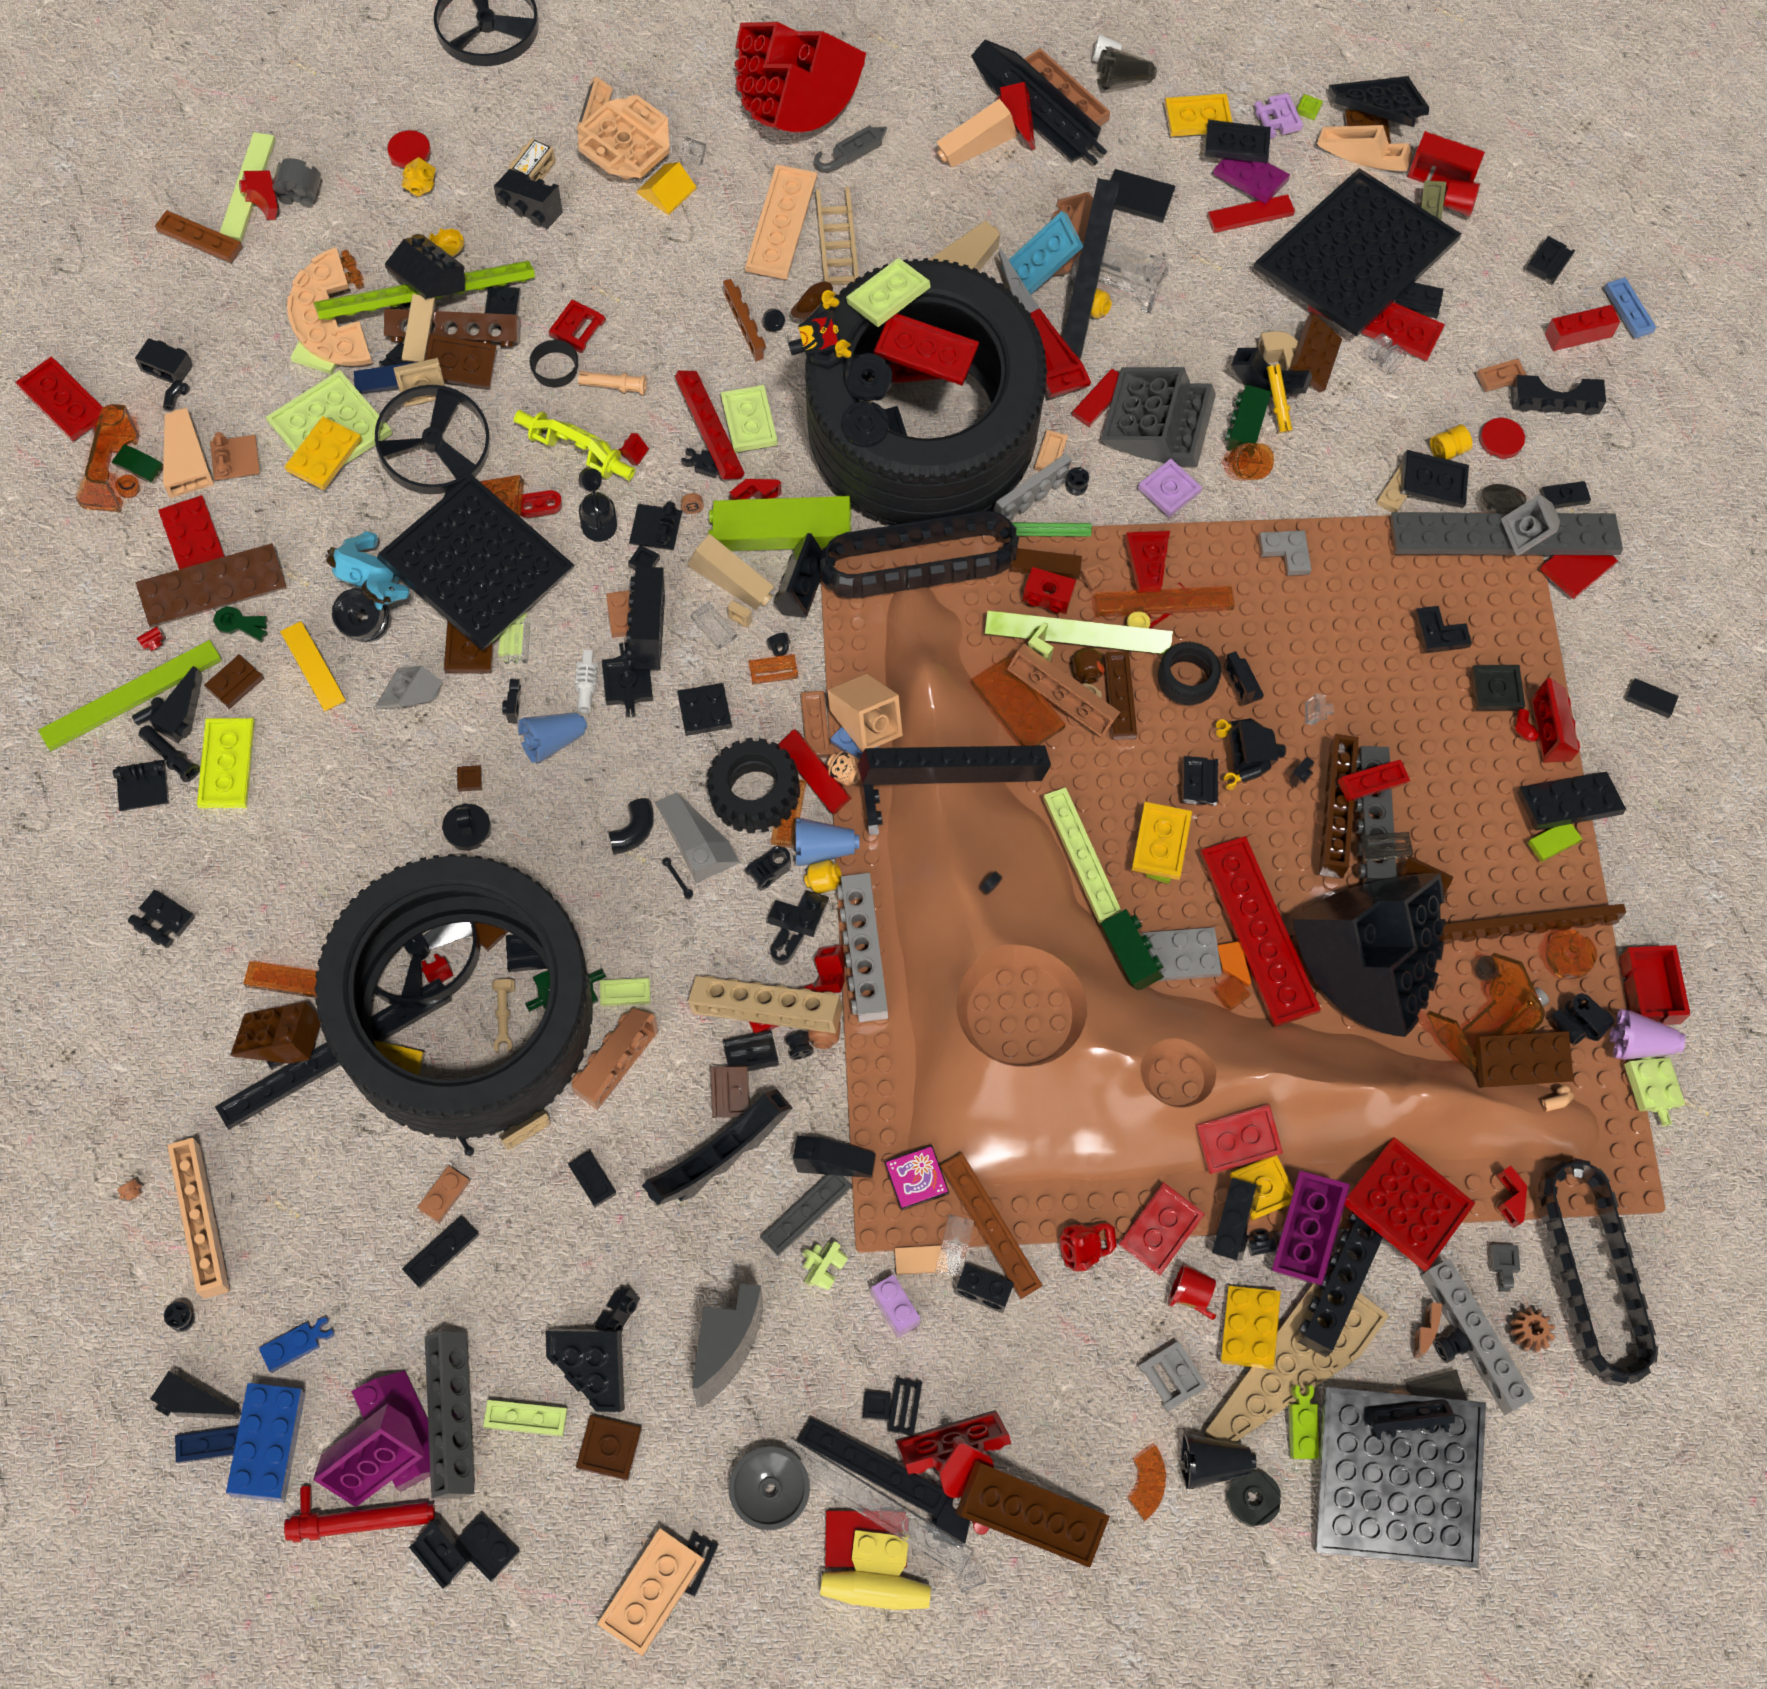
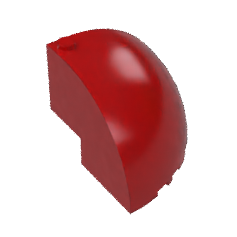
M740 22L736 42L739 56L738 60L735 61V67L738 71V76L736 77L737 90L742 93L743 98L741 102L744 108L750 111L751 117L759 121L760 124L788 132L812 131L829 123L848 104L858 85L867 53L824 31H796L779 22Z

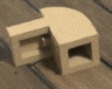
M1281 331L1261 333L1258 349L1267 363L1280 362L1281 370L1294 371L1290 366L1298 346V341L1290 334Z

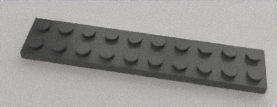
M1391 512L1390 523L1395 554L1516 555L1501 521V518L1509 513ZM1557 513L1560 519L1558 531L1521 554L1621 555L1623 547L1616 513Z

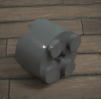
M286 158L282 160V163L279 162L272 184L275 194L279 196V201L287 205L297 202L305 207H312L321 178L318 169L314 166L310 169L305 166L306 162L299 159Z

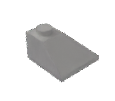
M1540 494L1501 518L1517 556L1556 533L1560 524V519L1553 503Z
M422 665L397 668L375 707L378 709L394 708L432 701L437 697L442 681Z

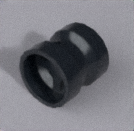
M1459 1328L1449 1331L1445 1337L1440 1336L1433 1340L1436 1352L1445 1363L1454 1360L1458 1354L1463 1355L1470 1351L1468 1339Z

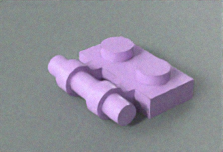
M1288 93L1269 97L1268 105H1263L1262 101H1257L1254 104L1255 114L1258 119H1261L1262 126L1271 127L1270 139L1277 136L1275 129H1280L1282 135L1302 130L1303 123ZM1273 114L1275 119L1270 120L1268 115Z

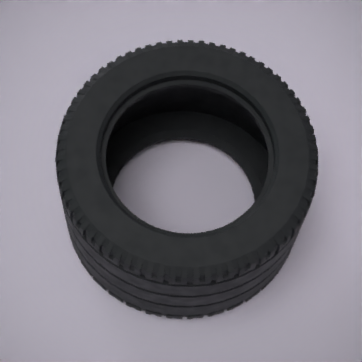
M923 258L921 261H918V259H913L912 261H908V259L903 260L930 281L931 287L897 312V314L979 342V347L968 373L983 387L991 406L980 419L966 429L939 438L909 437L889 429L886 438L880 444L863 448L850 443L842 432V419L845 410L850 405L859 402V399L848 393L845 385V369L848 363L859 358V355L874 354L886 324L884 322L879 327L874 325L847 304L846 297L887 267L888 263L880 269L878 267L873 269V272L867 271L863 277L859 276L856 278L855 282L851 281L847 284L846 288L840 290L839 295L836 294L834 298L839 300V305L837 307L830 306V310L833 309L841 340L843 339L851 344L847 348L851 351V356L846 358V360L837 362L830 368L814 365L813 363L809 364L806 357L807 422L813 457L822 476L830 487H833V491L839 496H850L851 507H854L859 513L863 512L865 517H871L876 522L878 520L881 521V524L896 525L972 512L991 511L992 507L995 508L996 502L1014 490L1020 480H1022L1032 460L1037 442L1047 379L1045 349L1040 332L1033 318L1031 319V314L1025 309L1022 302L1019 303V298L1016 295L1013 296L1008 288L1005 289L1004 284L1001 282L997 283L996 279L992 276L989 278L985 272L979 273L976 268L970 269L969 265L963 264L961 266L958 262L950 263L949 260H943L942 262L938 261L939 259H933L932 261L928 260V258ZM884 359V360H885V363H886L887 365H890V364H892V363H895V362H892V361H889V360ZM867 373V375L862 376V378L865 379V381H868L872 377V374Z

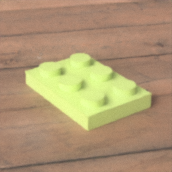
M897 258L849 294L846 299L847 304L879 327L931 286L927 278L903 260Z
M764 385L721 392L723 409L735 453L778 445Z

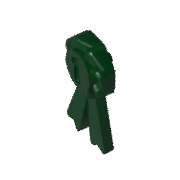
M230 606L219 609L214 615L213 623L220 633L233 634L240 630L259 642H263V637L267 636V632L263 630L267 629V616H242L237 608Z

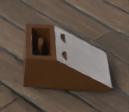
M306 1002L245 1013L230 1055L238 1058L287 1064L309 1060L321 1022L318 1019L317 1013Z

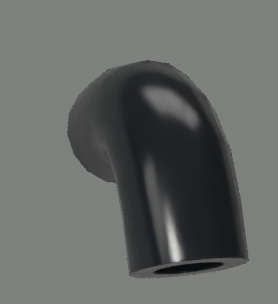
M640 798L631 801L628 804L629 824L624 828L608 831L613 855L638 848L648 839L654 825V811L650 799Z

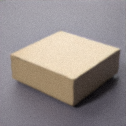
M732 600L728 605V617L747 628L752 623V610Z

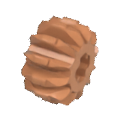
M1531 1307L1526 1308L1525 1312L1519 1311L1515 1314L1517 1319H1512L1510 1322L1515 1328L1510 1331V1335L1517 1336L1518 1338L1514 1341V1344L1519 1345L1522 1342L1523 1351L1526 1352L1530 1348L1534 1353H1538L1541 1348L1547 1349L1550 1346L1548 1341L1555 1339V1336L1551 1333L1555 1329V1325L1547 1323L1551 1316L1547 1315L1543 1318L1542 1309H1537L1533 1312ZM1529 1326H1533V1332L1536 1334H1532V1329Z

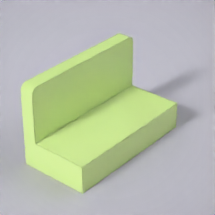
M1044 622L1030 639L1028 646L1051 662L1054 647L1045 642L1048 624Z

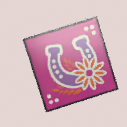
M932 1145L884 1161L901 1211L949 1195L947 1184Z

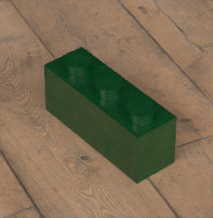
M1245 385L1244 392L1238 393L1235 405L1239 406L1238 411L1234 410L1230 423L1234 424L1233 429L1228 428L1225 441L1229 442L1226 451L1253 457L1271 391Z
M1125 909L1101 923L1131 984L1137 990H1142L1164 978L1161 971L1164 965L1158 955L1153 956L1150 950L1153 944L1147 934L1142 935L1139 928L1143 927L1136 914L1132 915Z

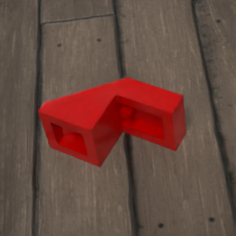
M745 479L729 492L730 500L750 499L752 496L755 499L777 498L782 494L781 482L778 479Z
M843 945L821 947L814 958L819 973L815 990L820 993H839L842 991L845 983Z
M1510 1165L1496 1176L1512 1197L1497 1207V1209L1514 1229L1525 1220L1527 1185Z

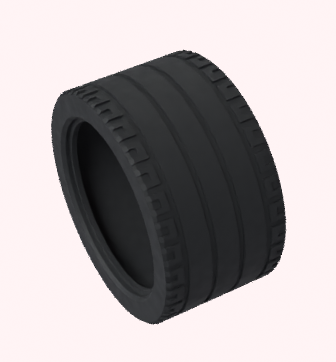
M448 854V856L444 857L434 855L430 859L424 857L414 863L411 861L407 862L406 866L401 868L397 866L394 868V871L388 874L383 873L377 881L375 879L372 880L370 886L365 890L361 889L358 892L359 895L349 901L350 904L347 908L342 909L339 913L340 918L338 920L335 919L332 924L334 927L326 936V944L322 946L321 958L318 959L317 963L319 971H316L315 976L317 978L315 993L318 995L315 998L318 1019L322 1022V1025H320L333 1055L365 1098L378 1111L385 1113L386 1117L403 1127L407 1125L412 1131L421 1132L428 1136L434 1134L437 1138L456 1139V1137H462V1139H469L473 1137L482 1138L485 1134L490 1136L496 1135L495 1133L505 1132L509 1130V1127L517 1126L533 1117V1114L544 1110L549 1103L551 1104L555 1101L554 1097L557 1094L560 1095L563 1092L565 1086L572 1080V1074L577 1072L578 1066L584 1058L583 1051L588 1046L591 1034L590 1024H592L593 1020L592 993L585 957L579 936L573 923L569 921L567 912L564 911L558 900H554L553 895L542 887V884L538 881L534 882L528 874L525 875L515 867L510 868L504 862L498 863L491 858L485 860L477 855L475 857H467V854H460V856ZM463 922L491 925L517 936L528 944L544 962L550 974V990L547 1006L537 1030L526 1045L511 1059L493 1070L477 1076L447 1080L427 1078L413 1074L395 1065L377 1050L373 1040L370 1019L373 993L382 971L390 959L405 944L428 930Z

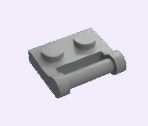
M1179 1341L1138 1366L1142 1373H1146L1165 1404L1163 1406L1167 1412L1207 1388V1384ZM1159 1363L1179 1392V1395L1174 1398L1154 1368Z

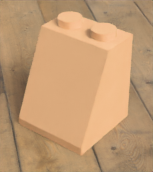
M862 675L827 690L830 711L862 752L865 748H875L903 736L899 695L870 675Z

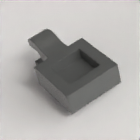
M1492 1244L1490 1247L1492 1272H1500L1499 1292H1510V1288H1514L1513 1273L1520 1271L1518 1245Z

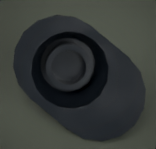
M595 489L592 490L579 505L581 529L588 539L594 542H603L609 540L617 530L615 506L613 501L605 494L596 492Z

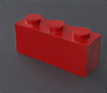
M1607 305L1552 318L1545 336L1552 351H1557L1611 338L1616 332L1620 320L1613 305Z

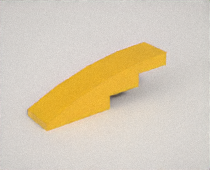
M300 621L281 630L280 633L323 711L326 712L346 702L303 623Z

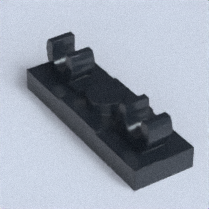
M1448 1400L1368 1409V1418L1378 1440L1381 1439L1383 1431H1389L1391 1438H1395L1396 1430L1400 1429L1413 1431L1419 1428H1428L1430 1433L1433 1434L1436 1425H1442L1444 1431L1448 1432L1449 1424L1455 1423V1414Z

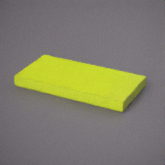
M205 718L197 796L198 808H247L255 727L254 718Z

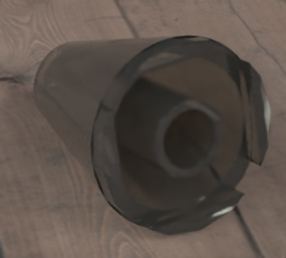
M1106 46V50H1102L1100 53L1097 72H1101V79H1097V83L1101 90L1148 84L1156 77L1157 68L1152 61L1110 46Z

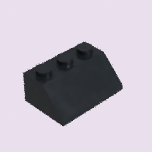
M807 533L796 544L793 554L789 558L787 570L782 576L779 591L775 595L774 603L782 615L807 617L821 581L820 558L822 549L811 533Z

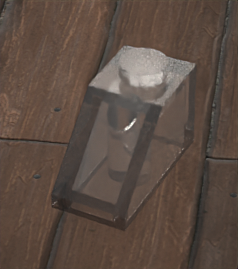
M949 1214L936 1271L961 1277L974 1220Z

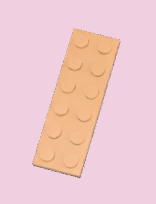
M776 164L745 265L746 272L788 280L817 181V172Z

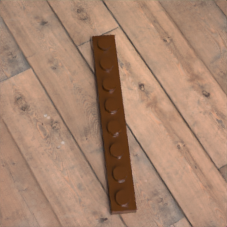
M1624 904L1449 923L1443 926L1440 941H1444L1445 945L1452 943L1454 940L1463 939L1464 942H1470L1479 937L1495 939L1505 934L1520 936L1525 932L1534 931L1535 934L1547 932L1549 929L1565 931L1575 926L1590 928L1601 923L1609 926L1619 923L1620 919L1626 914Z

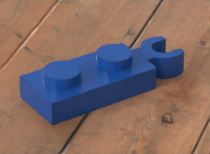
M319 1319L313 1328L308 1323H305L260 1347L259 1351L269 1372L273 1373L320 1348L317 1340L332 1338L335 1335L332 1329L325 1333L321 1331L322 1327L329 1323L328 1319Z

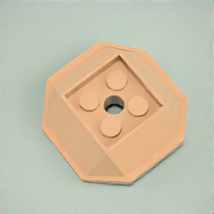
M638 95L628 96L627 99L607 101L578 126V149L609 174L618 175L625 180L633 177L642 178L670 153L668 117Z

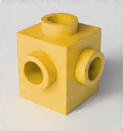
M416 158L404 168L401 186L418 197L426 192H430L434 186L433 179L436 168L421 158Z

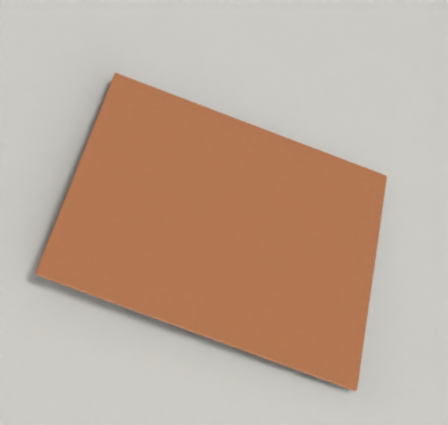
M1512 511L1470 512V513H1510V512H1512ZM1390 515L1106 525L1092 526L1091 536H1018V548L1082 556L1081 570L1101 562L1103 563L1104 577L1102 583L1093 592H1090L1080 571V578L1075 579V589L1067 614L1054 613L1047 608L1031 606L1027 602L1022 601L1030 573L1011 571L1012 562H1010V568L991 577L860 598H845L837 595L832 590H829L821 578L827 690L868 674L899 695L903 736L878 746L879 748L1046 745L1051 766L1042 781L874 785L873 788L879 790L880 803L876 804V811H881L883 825L878 826L879 834L869 835L864 786L861 779L858 783L851 784L850 786L842 785L852 799L836 814H833V822L835 826L853 829L854 835H859V849H855V854L835 858V861L840 867L842 876L870 873L889 1019L859 1023L858 1014L853 1015L851 1000H856L855 991L850 992L848 977L853 976L852 968H847L846 954L850 953L849 945H844L843 931L847 930V923L841 922L840 908H844V899L839 900L837 890L840 944L843 945L845 968V983L842 988L850 1146L876 1153L873 1178L852 1177L855 1245L857 1252L895 1251V1248L946 1245V1249L988 1247L944 1173L943 1176L949 1190V1195L903 1211L900 1210L884 1161L931 1145L934 1148L939 1165L963 1153L1018 1245L1060 1243L1062 1231L1066 1227L1078 1223L1084 1226L1109 1223L1115 1227L1116 1240H1121L1163 1182L1205 1213L1189 1237L1217 1235L1231 1183L1229 1174L1258 1161L1209 1174L1196 1130V1124L1267 1103L1270 1104L1283 1154L1277 1156L1293 1189H1295L1299 1171L1350 1184L1349 1195L1387 1144L1395 1137L1475 1202V1205L1462 1223L1507 1221L1497 1207L1510 1199L1512 1195L1496 1175L1510 1165L1527 1185L1525 1220L1542 1219L1539 1211L1541 1202L1537 1198L1539 1182L1546 1178L1545 1172L1564 1160L1568 1163L1574 1158L1590 1161L1591 1165L1603 1170L1610 1180L1609 1184L1612 1192L1616 1194L1619 1215L1658 1214L1665 1211L1666 1207L1648 1111L1639 1112L1624 1066L1627 1062L1636 1061L1638 1058L1626 1060L1614 1058V1042H1610V1031L1612 1027L1616 1028L1618 1010H1628L1612 925L1607 926L1601 923L1590 928L1575 926L1565 931L1549 929L1547 932L1535 934L1534 931L1525 932L1520 936L1505 934L1495 939L1479 937L1470 942H1464L1462 939L1445 944L1442 960H1437L1435 972L1439 975L1434 991H1429V999L1427 1001L1429 1004L1426 1009L1420 1010L1418 1014L1419 1022L1406 1037L1392 1036L1370 1029L1346 1015L1328 999L1311 976L1305 964L1293 927V919L1315 903L1341 891L1362 885V878L1358 877L1361 856L1357 855V844L1360 841V834L1356 833V822L1359 819V812L1355 811V800L1349 868L1343 878L1319 875L1329 745L1335 734L1359 737L1358 751L1361 746L1389 747L1390 762L1401 759L1411 781L1405 785L1392 788L1397 877L1409 856L1453 876V880L1444 897L1445 903H1442L1440 906L1441 919H1445V924L1609 905L1593 820L1572 824L1582 837L1581 842L1541 863L1528 842L1552 828L1535 831L1517 793L1519 787L1584 776L1580 751L1571 762L1544 763L1539 738L1534 742L1523 739L1515 731L1518 711L1476 710L1471 674L1473 665L1520 666L1525 700L1524 709L1530 712L1528 722L1536 730L1531 698L1546 678H1552L1565 687L1567 697H1569L1547 576L1540 571L1544 564L1543 555L1395 554ZM1305 530L1311 572L1310 575L1287 576L1284 556L1261 557L1259 534L1262 532ZM1170 531L1163 584L1160 592L1138 593L1125 542L1126 532ZM975 536L849 556L837 560L833 567L846 574H859L991 553L1003 549L1004 543L993 536ZM1179 582L1194 597L1192 601L1184 606L1179 603L1188 597L1183 593L1182 586L1178 585ZM1169 590L1170 595L1143 612L1148 615L1149 611V615L1152 617L1150 618L1151 623L1172 608V614L1151 629L1173 631L1171 647L1185 641L1198 642L1203 646L1209 647L1220 661L1221 677L1216 691L1208 700L1197 705H1181L1166 697L1160 689L1157 673L1164 654L1045 641L1054 647L1051 663L1080 684L1085 682L1080 681L1075 676L1073 657L1077 654L1078 650L1085 647H1092L1102 654L1105 673L1097 682L1091 685H1094L1097 690L1101 691V699L1108 704L1109 694L1105 653L1129 652L1137 738L1113 740L1112 726L1102 738L1007 670L1017 651L1023 644L1028 646L1030 639L985 634L987 611L1126 626L1127 618L1131 613L1140 612L1141 608ZM1045 591L1047 594H1052L1050 591ZM1167 598H1173L1174 605L1167 606L1165 604V600ZM1439 606L1444 626L1467 623L1472 641L1470 648L1425 653L1414 614L1416 608ZM1236 651L1240 658L1246 659L1264 694L1263 699L1244 706L1242 705L1223 668L1227 654ZM1179 662L1170 668L1173 676L1185 685H1200L1208 680L1204 669L1193 662ZM827 691L831 757L833 754L837 755L841 752V750L831 744L830 739L842 726L830 711ZM1220 719L1226 720L1228 724L1234 720L1254 719L1262 726L1274 731L1276 743L1285 745L1286 754L1283 758H1278V761L1271 766L1270 771L1262 776L1244 783L1242 781L1237 782L1235 789L1227 790L1226 785L1232 784L1234 781L1232 779L1223 781L1224 776L1227 773L1238 775L1239 772H1235L1229 732L1224 738L1217 737L1216 730L1224 728H1216V723ZM1184 756L1208 758V760L1218 759V803L1216 806H1213V804L1182 803V760ZM1309 757L1315 762L1311 769L1313 775L1305 784L1301 782L1295 788L1288 783L1289 779L1302 761ZM1066 787L1121 910L1127 909L1132 915L1136 914L1143 925V927L1139 928L1141 933L1215 927L1217 945L1237 942L1200 852L1202 849L1246 836L1321 1011L1317 1014L1273 1027L1249 968L1251 986L1248 987L1233 976L1222 972L1220 977L1157 981L1142 990H1137L1131 984L1102 925L1096 919L1046 807L1043 796ZM1145 802L1192 811L1180 880L1171 879L1170 883L1166 884L1146 877V873L1131 871ZM1369 814L1372 818L1378 819L1376 815ZM1370 836L1373 840L1379 841L1376 836ZM1371 858L1375 863H1381L1377 858ZM997 871L1003 879L989 895H985L980 890V887ZM853 899L850 903L859 905L862 903V900ZM862 921L853 924L856 928H861L865 925ZM860 944L856 947L859 951H864L868 948L866 944ZM862 967L859 970L862 974H867L871 971L869 967ZM1493 968H1496L1495 973L1488 977L1481 975L1478 971L1480 969L1482 973L1490 974L1493 972ZM1535 987L1542 989L1549 998V1003L1540 1009H1533L1527 1003L1528 994ZM865 990L861 995L871 997L874 992L872 990ZM1581 993L1590 996L1593 1001L1609 1012L1614 1018L1613 1025L1599 1041H1593L1585 1037L1575 1046L1570 1043L1574 1082L1479 1088L1475 1037L1560 1032L1555 1023L1550 1019L1557 1010H1563L1564 1005L1568 1001H1571L1573 997ZM1562 1086H1569L1571 1093L1574 1094V1099L1564 1108L1545 1112L1542 1100L1559 1096L1557 1089ZM1566 1174V1179L1561 1182L1556 1181L1555 1186L1558 1187L1556 1197L1562 1218L1600 1216L1594 1193L1588 1183L1582 1178L1573 1177V1174ZM1290 1205L1254 1221L1249 1220L1247 1234H1253V1231L1257 1229H1266L1271 1233L1283 1232ZM1344 1206L1338 1229H1349L1351 1225L1348 1222V1218L1352 1211ZM1104 1229L1099 1233L1101 1241H1106Z

